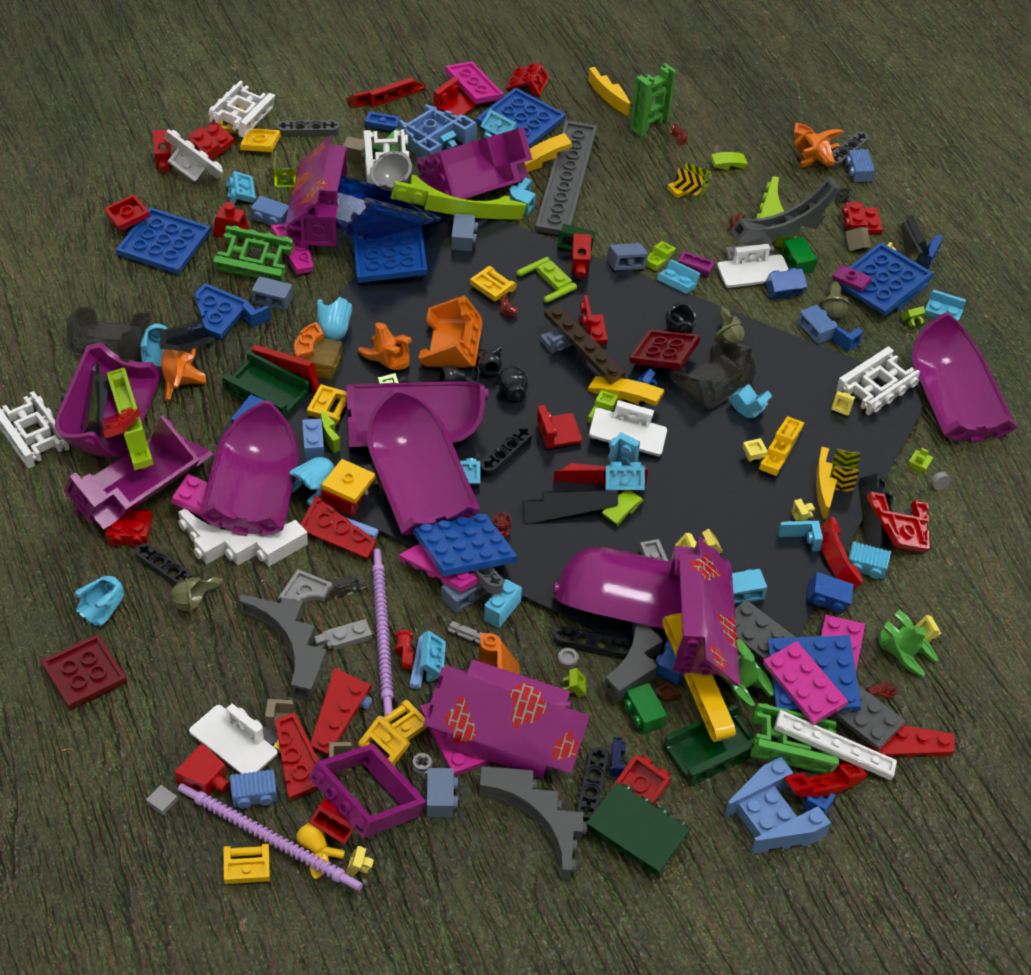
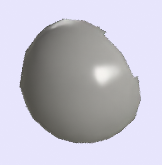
M399 151L384 153L370 168V177L380 189L392 191L395 181L404 183L410 181L413 171L411 160L405 153Z

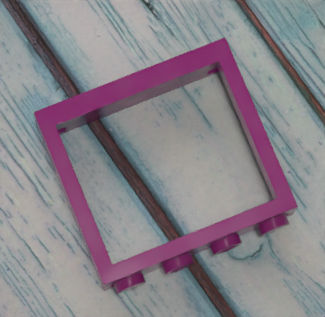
M374 743L317 761L309 776L310 780L362 838L418 818L427 803ZM363 764L400 806L371 816L333 773Z

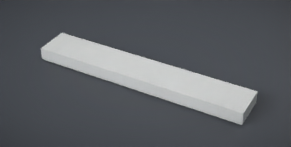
M782 710L777 714L774 730L886 779L892 780L894 777L897 760Z

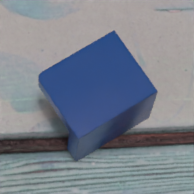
M248 302L242 305L243 318L252 328L271 320L270 307L268 305L254 309Z
M837 327L834 332L833 341L849 352L860 344L863 331L857 328L848 333L846 330Z
M831 793L827 800L823 797L809 796L803 813L819 806L827 816L836 795Z

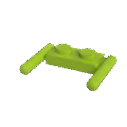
M548 257L540 259L516 272L517 276L521 277L533 270H537V273L556 290L543 298L545 303H549L577 289V285L572 283V280L557 265L550 261Z

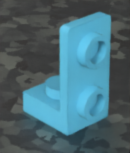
M786 521L780 523L778 537L807 536V543L811 545L812 551H820L823 537L819 521Z

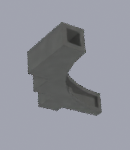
M827 177L818 189L796 206L765 218H739L731 232L738 242L750 245L769 244L770 247L777 236L793 239L801 226L813 229L818 228L826 217L823 212L839 192L840 187L833 178Z
M241 595L239 599L240 613L266 623L288 645L295 664V671L291 682L292 697L312 701L327 663V650L318 646H312L315 637V626L306 622H300L303 616V602L283 597L280 604L272 600L259 599L255 596Z
M631 622L633 629L632 647L622 663L605 678L604 689L616 702L625 698L626 690L647 684L655 679L657 665L652 658L661 653L663 640L658 632L663 630L662 628Z
M482 766L479 796L511 804L526 812L538 822L549 835L557 851L561 868V880L570 881L571 873L576 872V859H572V854L577 852V842L581 843L582 834L586 835L587 821H583V812L561 811L562 800H558V791L537 790V779H533V770Z

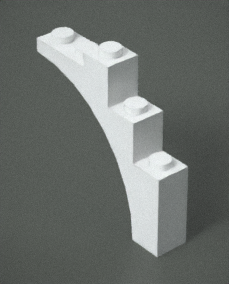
M186 509L179 511V526L183 531L186 530L195 545V549H193L195 556L198 559H202L206 565L226 554L227 558L230 561L233 560L237 566L257 555L258 559L261 562L264 561L269 567L308 545L307 531L296 520L284 525L283 531L265 536H260L259 533H248L247 536L233 534L230 530L219 529L196 518Z

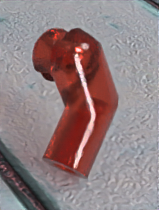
M674 125L671 132L678 136L680 143H686L688 141V132Z
M740 212L729 219V227L733 228L739 218H745V215Z
M503 295L500 301V311L512 317L516 316L518 309L509 303L508 296Z
M882 681L866 688V691L873 696L880 694L886 697H894L898 693V688L895 685Z

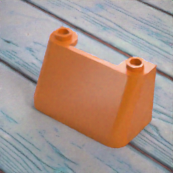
M463 295L428 308L426 322L432 327L433 336L430 351L427 349L420 351V363L425 367L443 368L446 365H451L455 368L475 366L482 319L467 297Z
M480 633L478 661L520 675L519 662L502 640L495 634Z

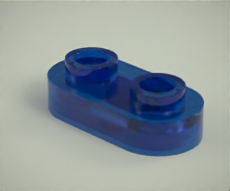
M613 737L610 768V776L619 777L625 765V760H621V755H625L626 742H622V738Z

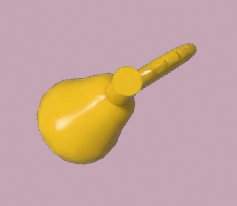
M307 823L298 830L296 840L302 847L314 853L315 857L319 856L320 860L325 859V863L329 862L328 856L343 859L345 850L327 847L325 833L310 823ZM311 864L309 865L310 873L314 879H318L323 875L321 871L317 872L316 868L312 869Z

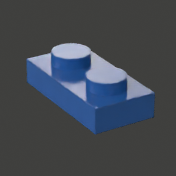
M369 111L365 120V126L394 131L396 128L398 129L400 117Z
M936 235L934 240H930L928 244L930 254L925 256L928 266L924 268H930L940 249L943 236Z

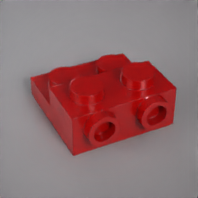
M215 121L207 128L202 129L199 127L187 136L195 146L194 148L199 152H205L211 161L236 142Z
M135 194L104 208L107 219L119 231L151 217L148 209Z
M862 202L845 203V207H842V216L845 217L844 226L848 231L863 227L868 229L869 235H882L883 228L877 207H863Z
M132 510L108 526L106 534L108 545L137 547L141 543H148L153 518L152 511Z
M635 754L615 783L628 785L633 789V793L639 797L644 796L648 798L652 805H654L657 799H661L669 788L672 780L670 778L671 774L664 768L660 767L657 769L652 765L653 761L645 755L640 757Z

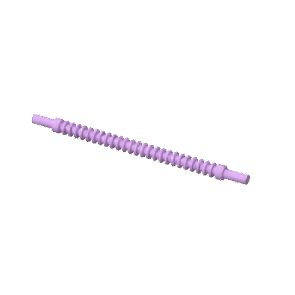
M374 549L372 573L374 578V604L380 667V694L384 704V716L392 712L394 695L392 691V668L390 667L391 653L389 648L390 639L388 638L389 625L387 624L384 565H382L381 550Z
M183 783L179 785L178 791L194 799L197 805H203L205 809L208 808L214 814L218 813L219 817L223 816L224 820L228 819L230 823L233 822L234 825H238L244 831L249 830V834L254 833L255 837L259 836L260 840L264 839V842H269L270 845H274L280 851L285 850V854L290 853L291 857L295 856V859H300L301 863L306 862L307 866L311 864L312 869L316 868V871H321L323 875L327 873V877L330 878L332 876L333 881L337 883L342 882L357 891L361 890L363 883L345 874V871L340 867L331 866L330 862L325 863V859L320 860L319 856L315 857V854H310L309 850L304 851V847L299 848L298 844L294 845L293 841L289 842L283 836L278 837V833L273 834V830L268 831L267 827L263 828L262 824L258 825L257 821L253 822L251 818L248 819L247 816H243L242 813H238L232 807L228 808L226 804L222 805V802L217 803V799L212 800V796H208L205 792H198Z

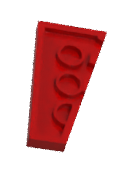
M254 345L251 348L252 353L260 355L262 358L275 363L285 370H289L299 377L305 378L309 382L311 392L316 394L320 384L313 361Z
M132 407L121 410L119 414L103 418L105 438L124 433L141 415L139 408L132 410Z
M317 495L300 524L307 531V535L366 560H369L377 545L375 539L358 526L352 524L346 517L335 511L329 504L327 505Z
M334 668L311 740L313 750L329 757L330 743L340 741L370 692L371 684Z
M295 712L275 720L289 801L318 790V787L310 780L309 776L315 763L319 760Z
M904 725L884 745L879 753L890 758L906 755V758L915 757V755H925L926 757L953 756L955 734ZM868 744V748L877 751L875 748Z

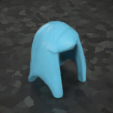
M339 297L330 305H324L321 299L317 300L318 322L324 333L323 340L337 342L345 336L353 310L352 304L348 303L346 299Z
M155 323L145 330L140 343L142 362H153L158 370H162L161 355L163 349H160V330L167 329V327Z
M316 457L289 471V474L296 477L292 492L294 493L303 484L311 490L316 489L317 491L307 500V504L311 505L316 495L319 498L321 497V484L333 471L334 464L327 458Z
M103 576L79 588L74 592V595L80 598L76 612L79 613L82 619H86V622L90 625L102 626L121 603L124 596L123 585L114 576Z

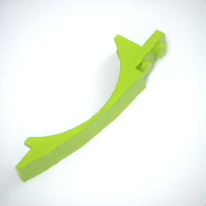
M412 174L409 184L395 181L391 193V199L422 205L425 210L451 215H475V218L519 220L523 218L527 205L526 203L510 200V196L506 195L491 201H472L453 197L430 187L416 175Z
M125 367L107 372L118 412L121 413V410L132 407V410L136 409V402ZM139 416L123 433L135 470L145 469L148 466L154 465Z

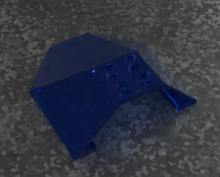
M341 175L338 188L339 205L336 215V227L346 235L352 236V234H356L357 237L367 240V238L377 239L444 221L446 217L439 212L425 210L422 205L391 199L392 191H386L374 184Z

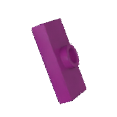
M683 251L677 261L708 277L715 267V261Z
M844 265L833 274V280L861 292L872 281V277Z

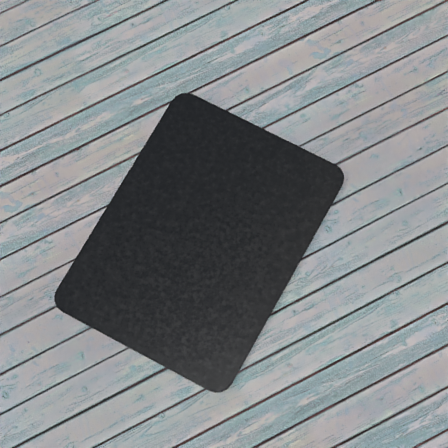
M422 205L414 209L397 229L422 226L428 275L358 283L356 275L336 298V300L339 297L346 299L348 303L352 304L353 308L345 336L337 342L319 340L313 348L314 356L304 358L313 361L319 384L346 391V384L378 383L377 379L379 377L394 373L399 383L439 382V374L442 368L425 367L419 361L421 350L427 349L430 351L433 329L426 322L428 308L465 295L482 319L478 348L490 351L499 345L502 348V351L497 354L502 361L500 371L507 366H515L525 372L528 380L525 398L521 401H510L507 399L506 393L499 386L497 377L500 371L493 376L482 374L478 367L480 358H477L475 367L478 370V375L473 380L484 384L485 389H488V400H485L483 420L476 431L462 441L452 443L460 461L474 458L476 461L481 462L518 427L527 426L532 430L531 442L501 470L491 477H485L480 473V485H470L480 507V511L475 515L486 513L517 554L516 563L492 568L504 580L507 579L521 586V598L600 634L623 638L633 644V629L630 621L583 611L556 600L555 594H552L555 582H558L565 563L577 552L590 547H608L642 555L639 548L640 542L659 539L668 561H670L675 544L685 533L692 534L697 542L698 536L705 539L702 532L710 529L723 550L720 553V557L731 562L732 573L755 569L761 570L767 585L765 599L750 603L792 635L799 637L816 607L814 603L806 601L809 580L816 572L831 577L834 573L826 561L822 548H820V551H812L811 545L807 543V536L778 537L780 523L786 521L796 522L791 513L794 500L802 499L804 505L812 503L815 510L811 511L813 517L807 519V521H819L821 526L830 517H835L841 530V534L838 536L846 552L863 521L859 479L875 473L880 474L886 479L921 414L923 403L920 393L911 387L902 396H897L890 404H885L878 412H873L869 416L866 414V408H861L862 399L855 393H852L851 396L855 397L849 416L831 410L837 393L836 389L839 378L862 364L860 361L731 310V316H736L743 323L745 334L740 344L735 347H727L714 340L715 334L724 326V321L720 317L721 306L691 294H686L630 270H613L607 261L591 255L589 273L584 278H578L576 274L571 272L572 250L557 247V241L502 219L475 218V222L478 223V231L474 233L477 234L476 244L472 246V251L451 250L454 215L425 210ZM545 257H548L550 261L557 265L572 280V283L577 285L576 290L549 303H545L543 298L556 290L537 273V270H533L521 277L516 274L517 270ZM488 266L493 267L497 273L507 280L514 281L517 284L513 292H508L496 302L470 285V279ZM584 295H588L591 315L603 314L608 342L607 345L600 346L626 372L623 379L637 381L643 373L651 368L656 373L652 378L657 382L655 387L664 389V394L657 406L640 401L639 405L624 399L622 401L654 410L650 423L667 428L661 456L639 451L638 462H641V465H645L648 468L647 483L645 484V490L631 491L641 497L643 502L632 514H628L618 526L603 516L602 512L605 509L526 524L523 500L542 499V491L606 490L604 485L553 481L554 470H561L571 463L598 466L609 465L608 455L610 448L609 442L589 436L591 423L587 422L598 394L588 391V387L595 376H603L573 345L551 354L540 341V335L556 329L544 316L546 310L559 304L579 324V315H582L580 312V302H583ZM680 301L689 303L696 315V326L690 334L700 335V342L682 369L673 370L671 368L631 364L629 357L649 329L671 332L666 327L665 316L667 311ZM376 323L386 324L388 330L395 337L399 335L411 337L412 341L408 344L410 363L407 368L400 370L389 369L379 361L369 360L358 352L359 347L373 348L372 337L375 336ZM294 348L288 353L289 355L295 356ZM879 377L872 380L880 387L887 384ZM748 384L757 396L766 391H769L772 395L767 401L768 405L765 406L766 408L755 418L745 417L728 400L738 389ZM309 388V395L286 418L296 437L299 449L297 467L305 463L302 420L320 419L307 415V408L315 396V393L311 392V388ZM335 399L329 412H334L340 399ZM346 404L340 415L339 423L335 425V433L340 437V451L333 453L323 437L324 458L329 459L334 464V468L341 459H344L375 473V479L365 491L355 516L337 509L335 511L346 518L377 528L379 533L409 547H414L419 544V541L415 535L401 533L369 453L368 446L349 447L348 417H351V411H347ZM545 405L547 412H550L551 416L572 413L580 431L582 442L546 448L537 424L538 406ZM788 416L804 422V426L777 476L759 470L764 458L749 462L742 446L743 442L761 438L768 451L776 432ZM231 420L227 423L221 435L219 436V442L221 440L222 435L231 425ZM512 443L507 445L510 448L517 447V445ZM821 448H829L826 459L828 463L833 462L836 449L860 452L856 468L859 474L854 492L834 490L827 519H823L816 492V471ZM498 454L495 456L498 459L505 458V456L502 454ZM303 484L293 494L308 500L317 490H311ZM618 490V496L625 490ZM664 629L658 632L663 640L661 653H659L661 655L665 652L664 647L668 641ZM754 655L756 664L766 673L772 683V675L765 668L763 662ZM713 675L719 688L732 692L728 683L719 675ZM756 684L747 688L748 693H756L762 690Z

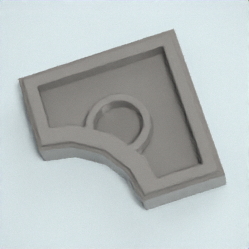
M297 569L278 597V602L281 603L283 597L296 599L303 603L313 600L324 602L333 589V583Z

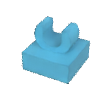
M453 130L440 136L439 143L442 144V149L446 148L447 150L457 146V143L454 141L457 135Z

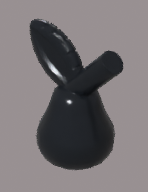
M499 345L490 351L478 348L477 358H480L478 367L482 374L493 376L501 370L502 361L497 355L502 351Z
M446 365L440 371L439 382H476L473 379L477 377L478 370L473 366L461 371L454 366Z

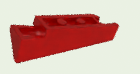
M410 77L372 91L353 94L347 100L355 109L368 104L373 108L426 90V87L421 82Z
M571 463L561 470H554L553 481L606 486V466ZM645 467V484H646V483H647V477H648V468H647V467Z

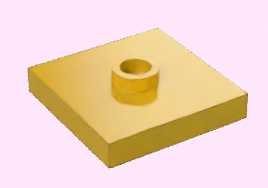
M252 129L243 138L240 150L273 152L281 136L280 131Z
M341 459L321 484L322 489L356 504L374 481L375 473Z

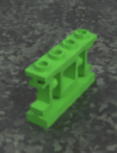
M666 63L662 64L659 75L655 77L649 74L646 75V78L642 75L636 77L630 129L640 137L646 135L650 123L656 121L661 124L662 120L665 123L669 122L676 70Z
M226 226L224 239L230 242L227 253L218 251V256H215L214 264L216 270L257 279L260 276L284 282V273L287 270L285 265L280 264L283 254L292 255V251L295 248L292 239L286 236H274L271 233H260L253 229H241L238 226ZM238 239L245 240L243 247L236 246ZM271 246L278 247L277 254L269 253ZM250 247L264 249L260 260L247 257ZM234 252L240 253L239 260L232 259ZM267 259L274 261L273 267L265 266Z
M757 704L751 713L753 723L762 725V734L757 733L752 740L754 746L751 748V757L768 761L782 757L789 766L823 774L831 773L839 765V757L817 749L818 752L810 751L811 746L803 742L800 744L787 741V735L771 727V723L776 722L777 714L780 710L810 722L803 713L768 704ZM825 718L815 724L836 734V731H834L837 726L836 721ZM771 736L777 737L778 743L772 742Z

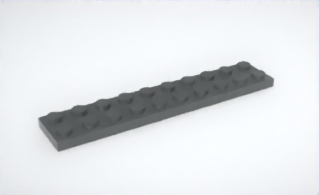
M565 121L562 134L565 133L572 142V148L557 152V158H555L535 231L560 235L563 224L572 225L597 132L596 125Z
M748 600L743 601L735 609L737 640L741 639L750 649L751 653L762 662L769 657L768 638L795 637ZM858 685L861 710L838 711L832 714V716L879 752L905 725L906 720Z

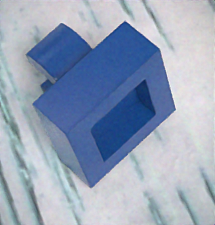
M650 368L637 381L656 386L657 382L652 379L656 373Z

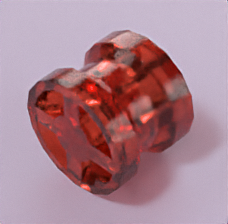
M498 512L493 515L492 523L502 536L510 534L511 516L505 512Z

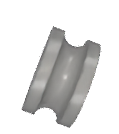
M419 753L413 758V770L419 775H426L428 768H432V759L428 754Z

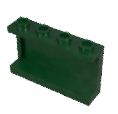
M250 351L247 353V362L233 375L226 373L222 377L224 391L243 401H246L250 395L268 400L282 413L285 419L309 395V382L305 378L299 377Z
M737 705L727 707L735 726V737L713 742L703 719L696 723H689L677 732L672 731L665 737L663 749L690 787L753 758L751 757V748L754 746L752 744L754 737L737 715Z
M616 782L587 821V831L660 879L665 872V866L684 839L687 840L689 838L690 831L688 825L679 819L676 821L671 818L665 809H658L653 806L648 798L644 796L639 797L633 793V789L628 785H621Z

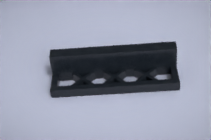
M193 322L160 330V349L181 351L216 342V336L203 335V322Z

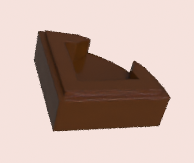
M668 680L653 690L658 700L675 701L680 699L682 695Z

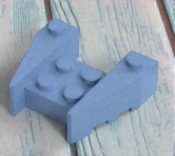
M427 104L424 105L425 113L409 123L399 120L400 130H404V134L408 136L407 146L417 158L442 151V144L439 143V138L452 130L457 135L455 140L462 144H467L477 139V122L465 115H452L451 111H438L437 107Z
M782 757L763 765L727 804L725 816L729 817L737 813L754 836L751 849L752 854L768 852L769 849L781 847L782 849H788L794 845H811L826 837L831 822L819 806L797 817L779 792L789 787L784 781V777L793 775V771Z

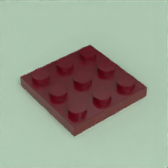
M649 329L629 357L630 363L640 366H654L656 368H671L673 370L682 369L699 344L700 335Z
M99 634L41 660L44 670L69 710L127 682L126 676Z

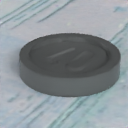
M272 726L263 728L264 740L274 746L278 740L276 728Z

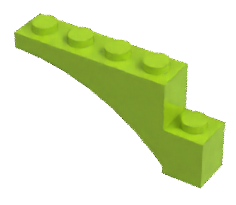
M773 176L771 182L767 183L766 192H764L762 200L765 203H761L757 218H765L784 212L778 196L779 177ZM798 232L795 234V236L793 237V239H794V238H797ZM777 236L774 246L783 248L784 241L791 238Z

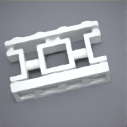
M239 81L236 85H233L229 92L225 93L222 99H219L214 106H211L208 112L210 116L209 122L213 123L215 121V123H219L221 120L233 125V130L236 131L238 129V135L244 138L273 109L275 95L269 93L266 96L263 93L258 96L248 91L249 86L243 87V81ZM237 105V106L242 107V108H244V109H246V110H242V109H240V108H238V107H235V106Z
M371 130L363 132L368 201L377 198L382 199V191L384 190L377 186V192H375V184L370 177V168L382 154L390 152L389 145H397L398 138H400L401 152L409 157V151H406L405 145H408V136L404 134V130H394L393 139H378L377 131L371 132ZM371 139L374 140V146L383 145V152H375V159L372 156Z
M888 346L840 377L836 391L848 394L855 393L862 399L861 408H866V414L869 416L873 412H878L885 404H890L897 396H902L909 388H914L919 382L920 371H914L913 368L907 371L903 370L897 365L898 356H893L894 350ZM879 377L887 384L880 387L872 380Z
M34 391L30 392L31 397H23L24 405L13 410H9L6 405L3 406V409L0 408V430L28 469L35 466V460L41 461L40 453L54 446L58 452H61L62 448L65 451L70 450L69 444L56 431V420H54L51 410L45 407L41 396H37ZM35 423L40 425L41 429L26 434L24 428ZM32 443H35V444L31 445V451H30V449L28 448V445H30V444H32Z

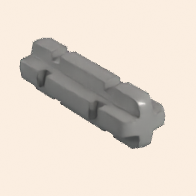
M454 621L449 624V633L454 635L457 633V636L471 642L474 640L476 644H479L480 633H477L476 630L464 625L460 626L459 623Z

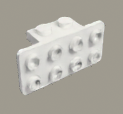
M169 129L166 131L164 139L176 148V151L168 160L169 164L193 182L197 181L204 170L217 179L221 177L224 170L218 162H212L208 159V155L205 152H199L190 141H184L180 138L181 135L177 131Z
M769 244L736 247L733 260L718 262L717 265L727 288L764 284L769 273L775 270L780 272L787 271L788 267L782 255L769 256Z
M618 400L614 412L601 408L595 409L589 436L610 443L613 437L616 438L622 432L640 441L639 451L661 456L667 428L650 423L654 410Z
M231 704L226 709L221 705H216L189 729L190 734L204 744L239 774L261 771L278 754L277 749L264 740L262 724L258 720L251 719L244 709L237 708L234 704Z

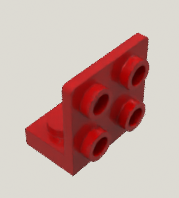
M541 62L537 64L532 63L523 68H516L505 88L510 90L528 85L534 97H538L541 95L549 76Z
M456 77L444 83L433 94V106L442 112L446 110L451 111L452 115H466L478 106L469 97L459 92V79Z
M584 295L583 302H580V312L582 315H579V325L599 345H607L608 338L603 314L591 315L588 295Z
M545 405L538 406L537 424L546 448L582 442L580 431L572 413L551 416V413L547 412Z

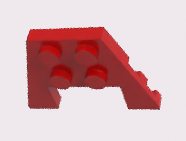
M870 492L867 495L868 501L895 548L922 553L930 549L929 530L927 529V523L929 522V516L927 515L928 503L916 500L911 503L914 515L911 516L890 512L885 494Z

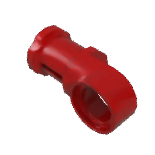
M399 630L395 634L397 646H395L394 652L402 657V669H413L414 652L411 647V641L414 638V634L409 630Z

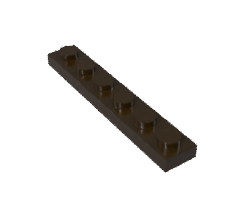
M559 304L544 312L546 319L610 384L625 377L626 372Z

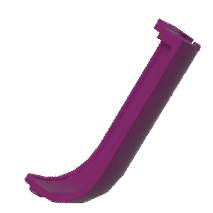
M948 312L939 315L920 332L914 342L912 360L915 371H920L919 380L943 434L958 442L970 440V443L983 442L984 438L992 436L998 438L1017 429L1018 427L990 368L969 333Z
M103 342L87 345L57 413L55 428L63 440L82 452L103 458H120L129 453L123 433L105 438L103 421L100 438L94 432L81 433V422L92 367L97 361L99 369L107 380V372L125 367L136 406L141 413L140 419L142 423L160 380L161 373L153 362L130 360L128 363L120 360V356L112 352ZM110 384L103 418L119 414Z
M461 381L346 384L347 411H351V417H348L349 447L368 446L367 429L373 410L393 389H401L420 397L440 417L452 443L462 441L474 433L483 420L485 400H488V389H485L484 384Z
M401 389L391 390L373 410L368 423L367 443L369 453L401 533L414 535L413 527L415 526L420 527L423 524L433 525L443 520L447 521L458 519L459 517L470 518L480 511V507L440 417L420 397Z
M265 400L241 414L228 427L217 446L199 516L219 529L224 527L232 530L233 534L247 536L248 533H259L260 536L278 533L284 529L295 476L290 475L289 471L298 465L299 449L290 424L270 401Z
M590 547L577 552L565 563L558 582L554 583L552 594H555L556 600L570 607L664 629V616L681 612L680 578L668 577L670 561L608 547Z

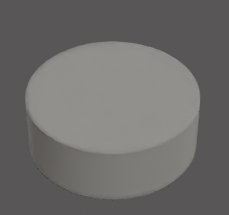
M939 472L932 477L931 485L935 490H943L950 484L951 479L946 472Z
M571 648L562 649L558 654V664L565 669L574 668L578 664V653Z

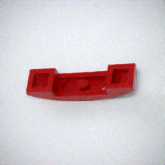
M832 516L820 526L823 537L821 548L835 577L853 584V590H855L864 581L857 566L851 565L838 536L841 534V530L835 517Z
M848 762L839 764L835 772L808 778L803 773L785 776L784 781L799 796L823 797L831 795V793L835 794L858 784L867 777V774L861 767Z

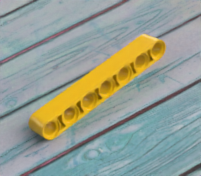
M682 612L663 617V627L675 656L683 635ZM684 674L712 741L717 742L735 737L734 723L713 675Z

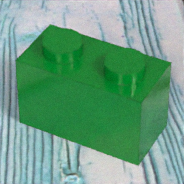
M799 237L785 240L782 255L791 268L803 269L804 274L814 272L818 262L817 256L812 252L810 245L806 243L805 239Z
M649 683L626 690L625 700L623 701L626 711H630L633 723L636 728L640 729L642 735L665 727L667 714Z

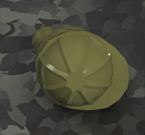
M834 281L829 286L830 295L821 299L819 307L826 311L830 319L836 320L844 316L850 303L846 296L841 295L839 283Z
M722 306L720 308V317L724 321V326L715 334L714 340L727 347H735L744 338L743 323L736 316L732 317L730 310Z
M198 577L185 578V580L178 582L173 587L171 592L172 602L178 609L189 611V614L192 615L193 610L199 606L204 593L220 587L224 581L218 577H211L208 580H202Z

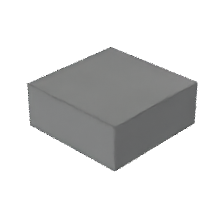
M162 785L146 799L147 805L162 816L178 801V797Z

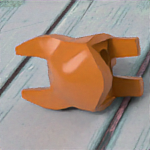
M832 129L819 134H803L794 141V146L805 159L800 162V167L811 166L816 160L827 167L833 166L835 161L832 152L840 144L830 145V140L842 135L843 130Z
M376 323L375 336L372 337L373 348L359 347L358 352L369 360L379 361L389 369L400 370L407 368L410 363L408 344L412 341L411 337L405 335L395 337L388 330L386 324Z
M195 347L191 348L189 353L182 350L163 349L161 369L166 380V401H170L173 389H177L179 385L205 384L206 375L191 365L195 357Z

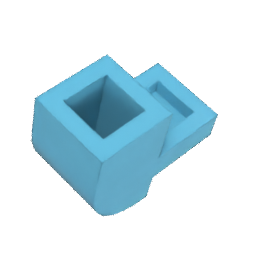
M525 178L518 186L511 185L510 200L527 204L524 212L526 216L535 207L536 194L531 192L532 180L529 178Z
M748 384L738 389L728 400L739 413L747 418H755L766 408L765 406L768 405L767 401L772 395L769 391H766L757 396Z

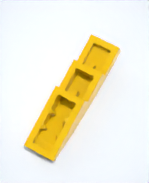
M595 67L589 68L588 81L594 90L616 110L629 116L631 102L620 85H613L607 75L600 76Z
M565 133L530 148L533 160L524 162L527 172L542 168V162L557 158V152L572 148V142Z
M595 376L588 387V391L599 395L600 391L604 390L619 395V401L624 399L639 405L640 401L657 406L664 394V389L623 378L610 384L604 377Z
M786 417L776 432L775 438L768 448L767 457H764L759 470L777 476L804 426V422Z
M826 447L821 448L816 471L817 499L823 519H827L837 479L830 478L833 464L826 462L829 448Z

